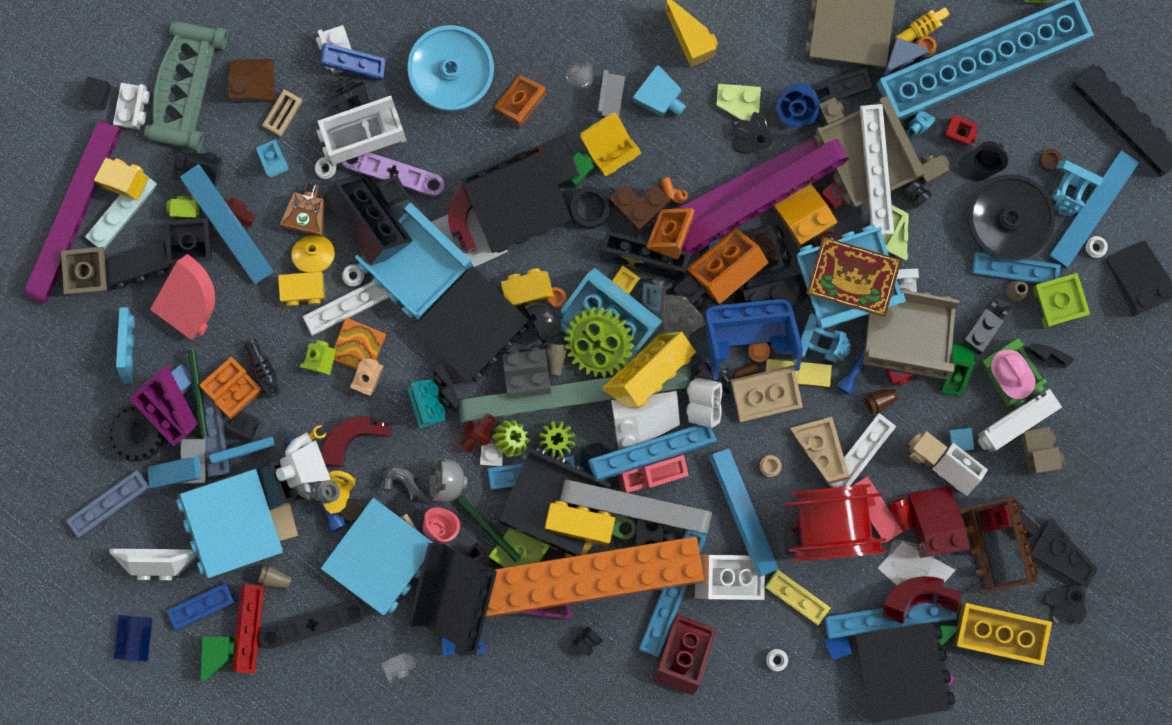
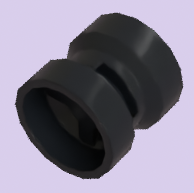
M917 179L902 192L905 197L912 200V205L916 209L932 196L929 190L924 189L920 179ZM922 190L923 192L920 193V194L914 199V196H916V195Z
M587 626L583 630L582 637H577L573 643L587 656H590L593 652L592 647L600 645L603 639Z

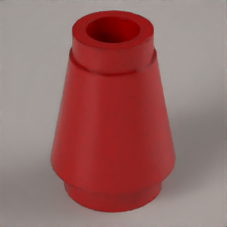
M905 497L891 501L889 503V510L902 531L913 528L909 501H906Z

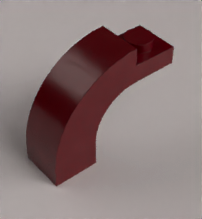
M462 186L451 201L448 223L452 237L461 234L458 240L462 250L467 249L468 253L476 251V246L467 227V217L473 206L464 186Z
M357 416L343 421L331 431L323 445L321 455L325 465L344 467L346 449L353 439L361 435L391 437L392 428L387 427L386 422L374 421V425H371L370 416Z
M931 576L910 578L898 584L889 593L883 606V617L903 624L909 611L923 603L935 604L957 613L961 604L962 594L954 589L944 588V579Z

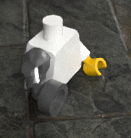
M319 425L314 427L310 434L305 433L291 441L285 450L286 456L280 459L281 468L277 469L276 475L280 481L287 480L289 487L294 488L301 497L310 501L314 499L329 504L339 498L340 490L335 482L330 481V476L317 442H312L314 438L321 439L326 436V433L321 436L316 434L317 428L322 427Z

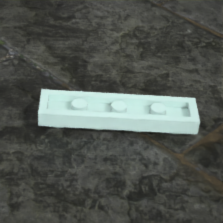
M149 178L138 201L119 195L85 237L97 247H104L105 250L158 184Z

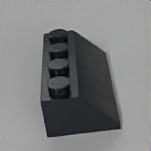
M362 174L335 182L323 197L326 204L371 266L388 260L413 241L366 175Z

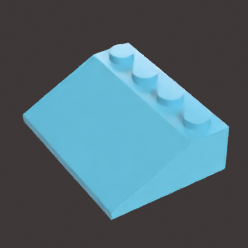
M596 268L585 276L562 307L561 312L564 318L560 319L561 330L568 335L569 333L566 332V329L571 326L569 322L575 319L578 313L582 315L585 309L590 312L595 307L598 312L601 307H604L605 313L610 309L612 310L613 317L620 314L618 320L620 322L626 320L624 328H631L627 335L634 336L629 342L634 344V347L629 350L633 353L630 358H627L629 361L636 356L662 322V320ZM593 324V328L596 331H600L599 326ZM610 337L611 342L617 344V340L614 337ZM581 340L582 345L588 347V343ZM598 353L600 359L606 360L603 354Z

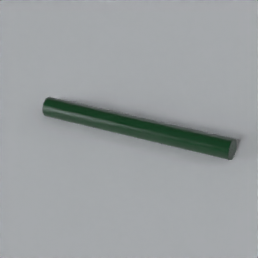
M196 349L187 350L199 436H206L208 431L202 389L199 387L201 382Z
M462 495L456 499V502L515 563L521 558L519 553Z

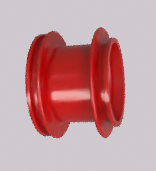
M871 484L791 492V495H796L797 501L783 503V506L797 505L802 544L797 547L788 548L789 552H795V557H792L791 561L822 560L886 552V548H881V542H886L887 538L872 537L868 498L881 496L882 493L867 494V487H871Z

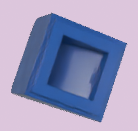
M847 637L824 639L831 660L853 653Z

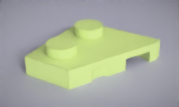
M718 84L716 107L732 114L738 120L750 121L753 112L759 113L761 87Z
M892 205L894 234L882 235L887 252L906 261L908 258V213Z

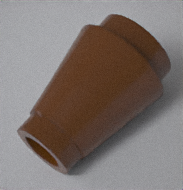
M893 388L869 394L865 398V404L871 414H879L898 401L899 397Z

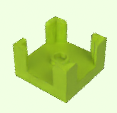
M1078 273L1037 284L1031 288L1034 298L1038 297L1044 315L1041 321L1044 329L1090 315Z
M509 528L503 538L519 553L521 558L515 563L499 545H497L489 557L505 568L539 563L550 546Z

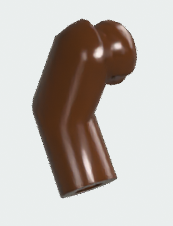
M756 363L738 368L733 379L759 373Z

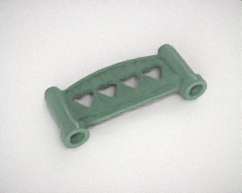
M176 21L171 23L170 34L174 36V39L161 62L155 82L153 124L146 126L144 136L151 141L192 148L195 152L199 153L203 145L204 134L203 132L195 131L214 50L215 48L225 49L228 41V29L221 27L212 29ZM188 44L198 56L180 61L181 46ZM181 64L193 76L177 82L174 80V75L177 73L176 67ZM178 85L188 97L170 102L171 87ZM168 106H173L183 116L169 123L164 122Z

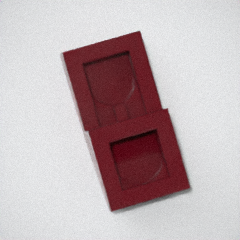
M1008 505L978 511L983 532L1013 527Z

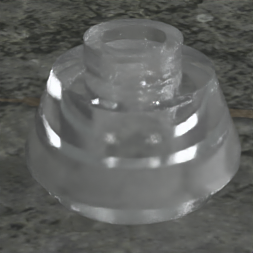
M579 61L567 71L566 80L577 88H587L593 83L594 72L591 63L588 61Z

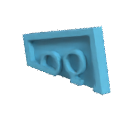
M128 307L119 308L116 368L124 385L132 384L133 367L132 348L134 347V337L132 335V328L135 327V317L131 315Z

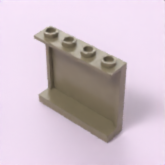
M812 0L810 12L814 13L813 21L809 20L808 33H811V40L806 42L805 54H809L808 61H811L812 58L871 66L876 67L875 70L884 71L887 67L895 0Z
M885 96L872 105L882 104L889 183L890 191H893L922 177L925 172L888 96ZM859 110L827 126L818 127L815 131L816 135H814L818 147L831 140L839 139L847 153L849 160L833 170L835 173L833 174V179L837 186H842L845 192L842 194L843 200L852 209L868 202Z
M900 288L901 293H904L906 302L888 308L886 317L872 313L868 314L863 364L948 380L954 372L951 355L955 308L958 306L959 300H955L950 296L939 297L933 296L928 292L917 293L907 288Z

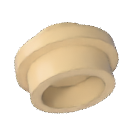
M768 455L760 462V470L767 477H774L781 471L782 465L776 456Z

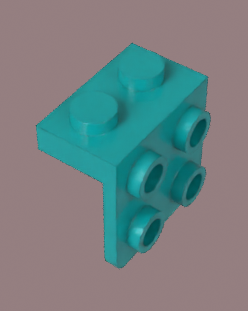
M433 380L412 382L411 387H408L407 391L419 429L446 421L444 417L445 410L442 404H440L438 388Z

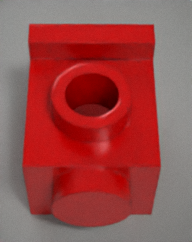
M953 115L950 118L943 138L967 147L970 143L974 144L977 138L978 131L975 130L978 124ZM963 130L965 135L960 136L957 131Z

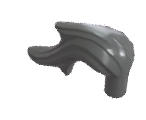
M392 466L385 470L384 491H391L392 481H398L407 489L410 500L415 497L423 503H435L416 485L415 480L419 476L397 466Z

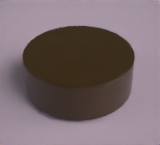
M348 499L345 508L340 514L345 520L355 521L361 515L362 507L358 501Z

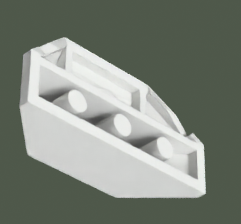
M110 549V554L130 575H137V580H150V576H159V580H172V576H179L198 557L197 553L193 554L192 550Z

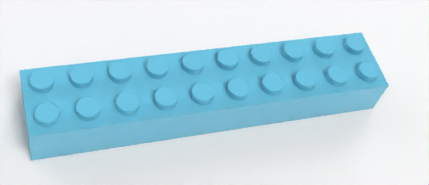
M1066 0L883 77L878 81L877 86L882 97L888 96L899 120H902L1087 42L1094 34L1079 1Z

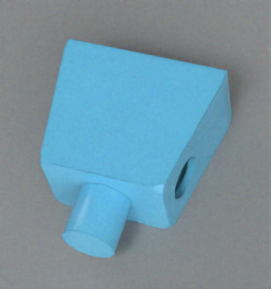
M659 65L652 71L632 100L634 103L661 117L669 109L680 116L686 108V105L677 99L681 94V88Z

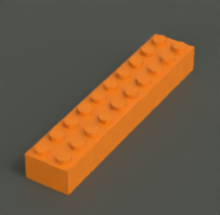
M697 537L496 569L497 574L485 619L702 583L704 576Z

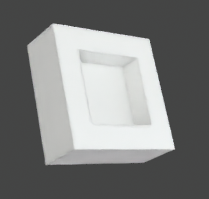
M482 443L480 465L502 466L503 454H498L499 447H494V444Z

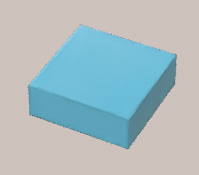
M972 428L949 431L951 445L955 443L964 451L974 450Z

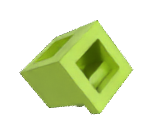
M177 196V199L167 201V213H170L172 219L199 218L200 205L194 197L190 200L188 196Z
M316 340L315 344L309 343L305 361L301 363L300 367L330 375L336 349L328 347L329 343Z

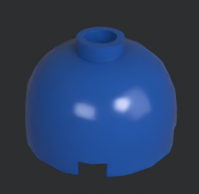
M801 83L785 87L779 94L776 104V110L781 121L795 128L813 123L818 116L820 108L818 95L814 89Z

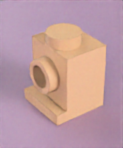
M363 358L359 363L350 388L370 396L377 386L384 366L374 359Z

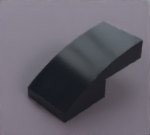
M1030 344L1026 347L1028 352L1042 362L1051 357L1066 368L1074 360L1068 354L1046 345Z

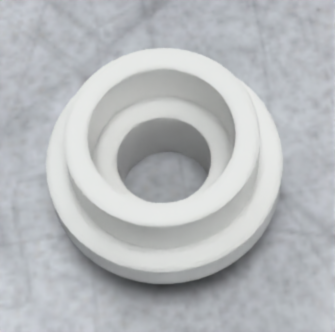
M323 157L316 162L315 172L320 178L328 179L336 173V166H333L331 159L326 160ZM325 164L329 166L328 172H325L323 169Z
M1094 236L1087 241L1085 248L1089 256L1100 258L1105 255L1108 246L1102 237ZM1093 244L1099 245V251L1093 249Z
M349 265L343 270L342 278L347 285L358 286L364 279V273L357 265ZM352 272L357 273V278L354 280L349 277Z
M779 649L770 651L766 657L767 666L773 671L785 669L788 664L786 653ZM775 656H779L781 658V662L779 664L773 663V658Z

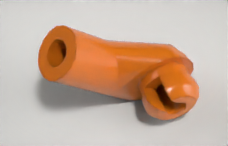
M670 177L660 180L663 192L672 202L682 204L687 200V192L673 188Z

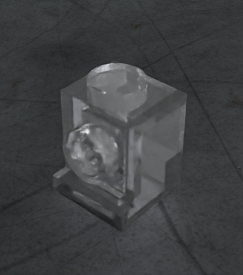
M407 652L381 663L389 684L395 681L394 676H397L399 680L410 675V669L417 667L413 656H408Z

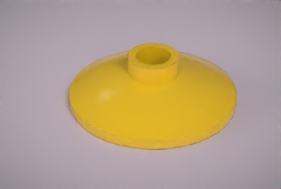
M309 235L303 237L294 245L291 256L294 265L300 271L305 273L322 272L332 264L335 251L332 243L327 238Z

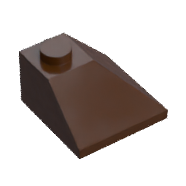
M274 59L230 60L228 73L230 101L232 103L274 102Z

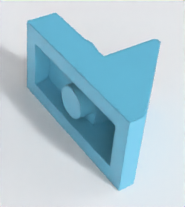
M276 139L256 148L264 170L270 178L289 169Z

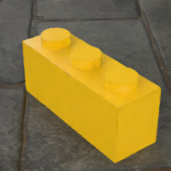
M555 501V503H551L549 506L544 530L549 533L608 546L611 540L615 517H611L609 512L598 511V513L589 512V508L584 506L572 508L568 507L566 502Z

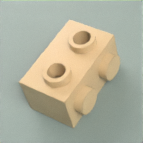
M927 431L922 434H915L908 443L911 446L908 449V452L911 453L910 458L918 464H925L927 467L934 465L947 449L944 444Z

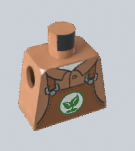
M306 183L304 195L299 193L292 195L280 224L283 228L323 236L324 199L316 198L319 186Z

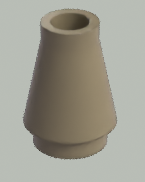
M1021 281L1011 282L1006 289L1008 298L1014 302L1023 301L1028 294L1027 284ZM1018 286L1021 287L1022 293L1017 290Z
M549 343L547 346L546 357L550 375H562V367L567 351L565 350V344Z
M270 565L268 567L262 566L258 583H261L262 586L288 589L292 577L287 576Z

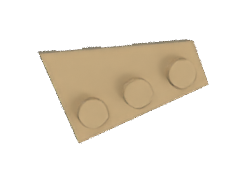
M832 417L790 428L828 485L850 479Z

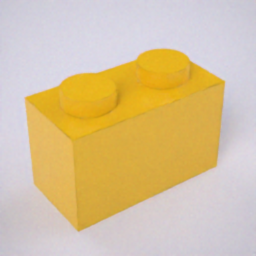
M105 158L94 181L105 190L138 201L149 178L142 173L143 169L137 165L132 164L130 167L120 159L115 158L113 161Z
M540 268L528 270L527 275L520 276V274L510 275L507 277L508 280L501 282L504 297L515 307L526 305L535 300L554 297L549 274L547 271H540Z
M322 272L278 275L280 301L286 303V306H299V302L306 301L308 305L321 304L320 300H326L324 274Z

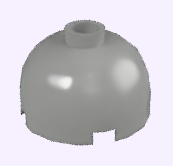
M437 458L432 467L436 469L435 475H430V496L434 498L433 501L437 502L452 501L461 494L462 489L466 488L467 477L464 476L463 469L455 461L446 458Z

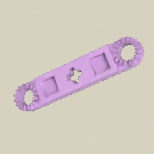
M366 153L360 155L356 164L353 165L348 164L346 161L342 162L343 166L348 170L382 181L390 178L387 170H392L393 167H396V171L399 173L398 177L404 188L432 197L442 194L445 188L444 180L439 175L376 154ZM431 180H437L440 183V187L438 190L432 191L429 190L428 183Z

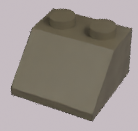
M104 247L61 251L64 294L76 296L107 291Z

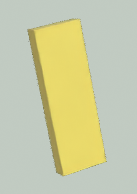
M767 359L766 371L794 364L793 361ZM801 362L800 370L796 371L798 384L830 387L832 365Z
M776 570L765 586L766 589L816 625L821 623L831 609L779 570Z

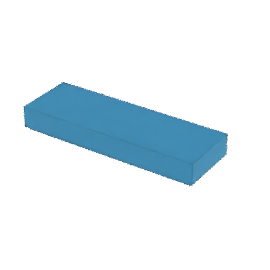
M273 437L211 454L208 456L209 462L212 465L273 447L275 443Z
M190 457L148 467L149 489L201 479L200 458Z

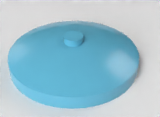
M454 25L434 28L422 35L410 52L408 59L410 84L416 95L424 103L435 109L454 112L470 108L485 96L492 83L494 63L490 49L480 36L467 28Z

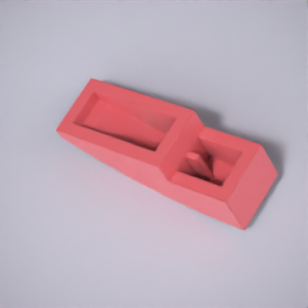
M678 455L616 476L620 491L628 493L644 487L651 488L689 475L684 455Z

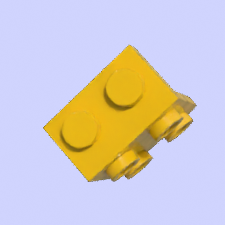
M615 112L580 134L595 165L605 177L641 154L639 147L629 137L619 116Z

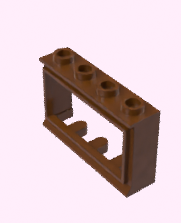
M1015 496L959 510L960 514H966L968 525L965 526L966 532L971 534L974 544L971 547V553L973 556L977 555L980 566L976 569L978 577H983L986 588L981 590L982 595L1037 581L1038 569L1031 559L1032 547L1026 540L1025 534L1027 529L1024 521H1021L1019 514L1021 507L1019 501L1015 500ZM1007 503L1027 577L996 585L976 511Z

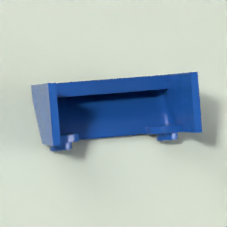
M775 299L712 306L707 310V349L714 380L719 378L720 361H724L729 357V346L771 342L772 349L776 353L791 354L795 371L800 370L803 347L792 306L787 300Z

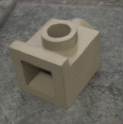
M835 97L819 104L818 113L824 126L844 118L843 114L845 111L840 101L837 102Z
M932 155L923 160V165L920 162L925 172L920 177L923 185L943 176L949 171L948 167L950 164L945 155H940L936 158Z

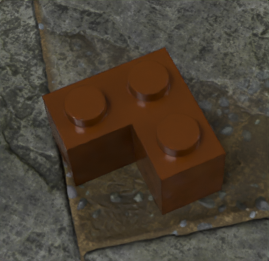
M624 184L609 198V201L640 233L660 213L661 209H665L670 204L671 199L656 184L641 199Z

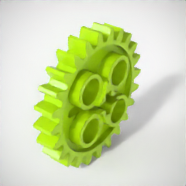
M593 307L590 312L585 309L582 315L578 313L575 319L569 322L571 326L566 329V332L569 334L564 337V340L569 341L565 348L571 349L567 356L575 357L572 364L579 362V370L585 367L587 368L586 374L588 375L591 371H594L595 377L600 372L603 377H606L608 372L614 375L616 369L620 371L623 365L629 362L627 358L633 355L629 350L634 347V344L629 343L634 336L627 335L631 328H624L626 320L620 322L618 320L620 314L613 317L612 310L610 309L605 313L604 307H601L598 312ZM593 324L598 325L600 331H596L593 328ZM610 337H614L617 340V344L612 343ZM581 340L586 341L588 343V347H584L581 343ZM598 353L603 354L606 360L600 359Z

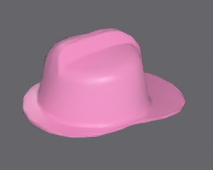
M1014 350L998 352L991 362V371L997 382L1009 397L1014 399L1028 397L1035 387V377L1027 362Z

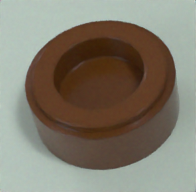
M1047 149L1039 158L1040 166L1046 171H1054L1058 161L1062 160V156L1055 149Z

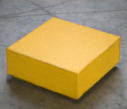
M622 266L612 282L630 294L640 280V277Z

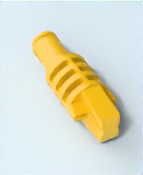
M946 7L936 13L934 10H931L911 22L909 28L895 36L894 40L896 41L897 38L911 42L914 39H922L943 26L941 21L947 18L950 13Z

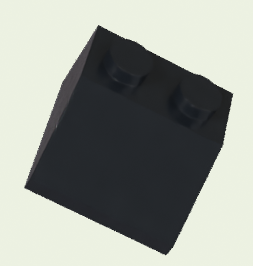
M209 218L164 221L167 265L176 264L178 260L187 254L197 262L212 261L213 234L212 222Z
M280 460L269 462L256 469L269 511L305 499L294 488L289 487L287 480L280 481L277 478L276 471L278 468H281Z

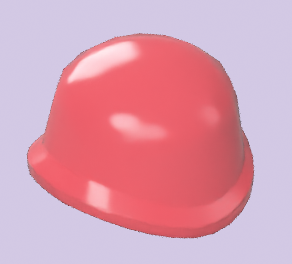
M431 508L424 516L423 534L434 543L449 542L459 533V519L447 509Z

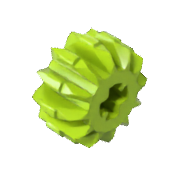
M516 420L504 421L494 429L496 434L491 438L496 440L493 446L499 447L498 454L505 453L506 457H517L526 451V444L530 440L525 437L529 431L522 430L523 424L517 425Z
M553 421L551 422L552 430L546 425L543 427L548 433L547 435L544 433L539 434V437L546 439L539 442V445H548L544 450L548 452L551 449L552 458L555 457L556 451H559V457L563 458L562 450L564 449L566 453L570 454L571 450L567 445L575 446V442L568 441V439L574 438L575 434L567 435L566 433L570 431L571 427L567 426L562 430L563 422H560L559 428H556ZM557 434H560L563 442L554 445L551 437H556Z

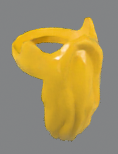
M343 471L328 472L330 481L335 482L340 490L339 498L329 504L323 503L326 511L330 514H336L345 508L350 495L349 492L355 486L356 478ZM337 476L345 478L348 482L337 478Z

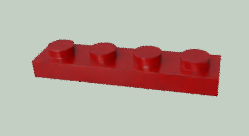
M241 584L232 672L255 674L264 586Z

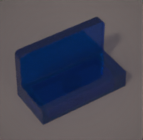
M118 615L114 659L148 661L152 618Z

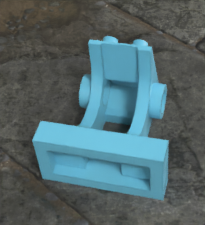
M1059 160L1056 169L1064 172V176L1058 189H1055L1052 193L1051 200L1053 201L1054 210L1063 216L1070 217L1076 212L1079 213L1085 207L1081 196L1087 185L1101 186L1104 178L1067 160ZM1068 185L1076 187L1071 199L1065 195Z
M811 313L808 316L800 339L803 347L802 359L805 357L807 349L825 355L824 359L835 363L837 360L844 361L845 356H848L851 350L850 340L846 337V333L834 330L833 333L820 330V328L816 327V315ZM820 336L832 340L829 350L817 346Z

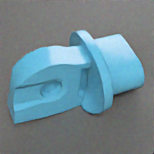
M924 111L919 112L908 125L907 137L912 139L915 135L922 134L933 124L936 118Z

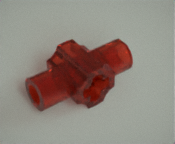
M231 197L229 201L223 198L238 221L251 227L257 215L246 210L247 205Z
M487 413L479 422L475 420L470 421L464 432L465 438L460 443L461 448L471 453L478 444L486 446L491 441L493 435L492 428L497 424L496 418Z

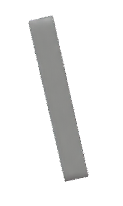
M564 480L560 501L568 504L708 534L712 512L570 480Z

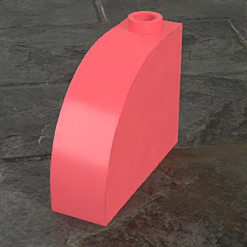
M188 254L176 262L150 310L192 340L198 335L202 336L209 327L207 322L215 306V291L209 275L195 259Z

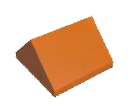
M520 74L494 108L521 128L546 96V88Z
M692 208L661 209L646 247L678 260L691 227L695 210Z

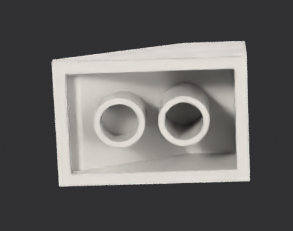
M677 391L653 394L648 398V402L640 408L626 407L619 401L612 400L618 449H624L652 440L680 425Z
M700 555L704 581L695 584V598L764 600L765 575L758 578L750 556Z

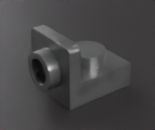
M653 277L652 280L645 282L643 285L642 305L649 310L664 311L666 290L672 288L673 283L665 281L663 277Z

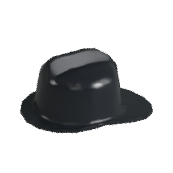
M986 141L981 143L977 149L962 157L959 162V170L965 178L972 181H980L1004 170L1008 165L1009 158L1003 150L1002 143Z

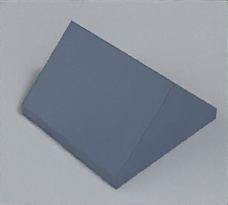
M897 38L892 46L883 77L923 61L929 52L928 49Z

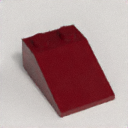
M950 487L908 494L920 559L970 549L966 527Z
M676 614L660 655L653 681L694 695L700 686L717 629Z

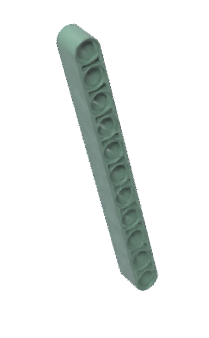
M680 367L676 371L677 374L672 379L666 380L662 384V389L655 394L687 389L690 382L693 381L691 367ZM612 377L550 386V394L508 399L507 393L459 400L460 423L616 400L602 389Z

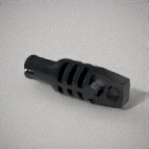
M257 339L251 340L253 348L249 341L246 342L244 347L252 361L250 366L259 385L268 398L279 395L281 391L276 373L268 357L263 356Z

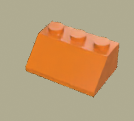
M735 229L688 267L687 271L702 288L705 287L707 289V294L720 304L769 262L755 242L738 229Z

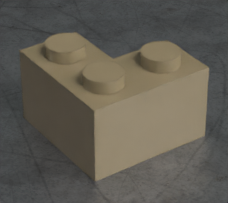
M1050 427L1025 431L1021 434L1029 475L1063 469L1064 455L1062 451H1059L1058 447L1054 448L1053 444H1056L1054 431H1050Z

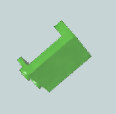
M1020 338L980 362V365L1007 406L1014 404L1017 407L1025 402L1026 399L1009 397L991 371V362L998 352L1014 350L1025 359L1035 377L1033 396L1045 389L1043 384L1047 382L1045 378L1041 377L1022 348L1023 343Z

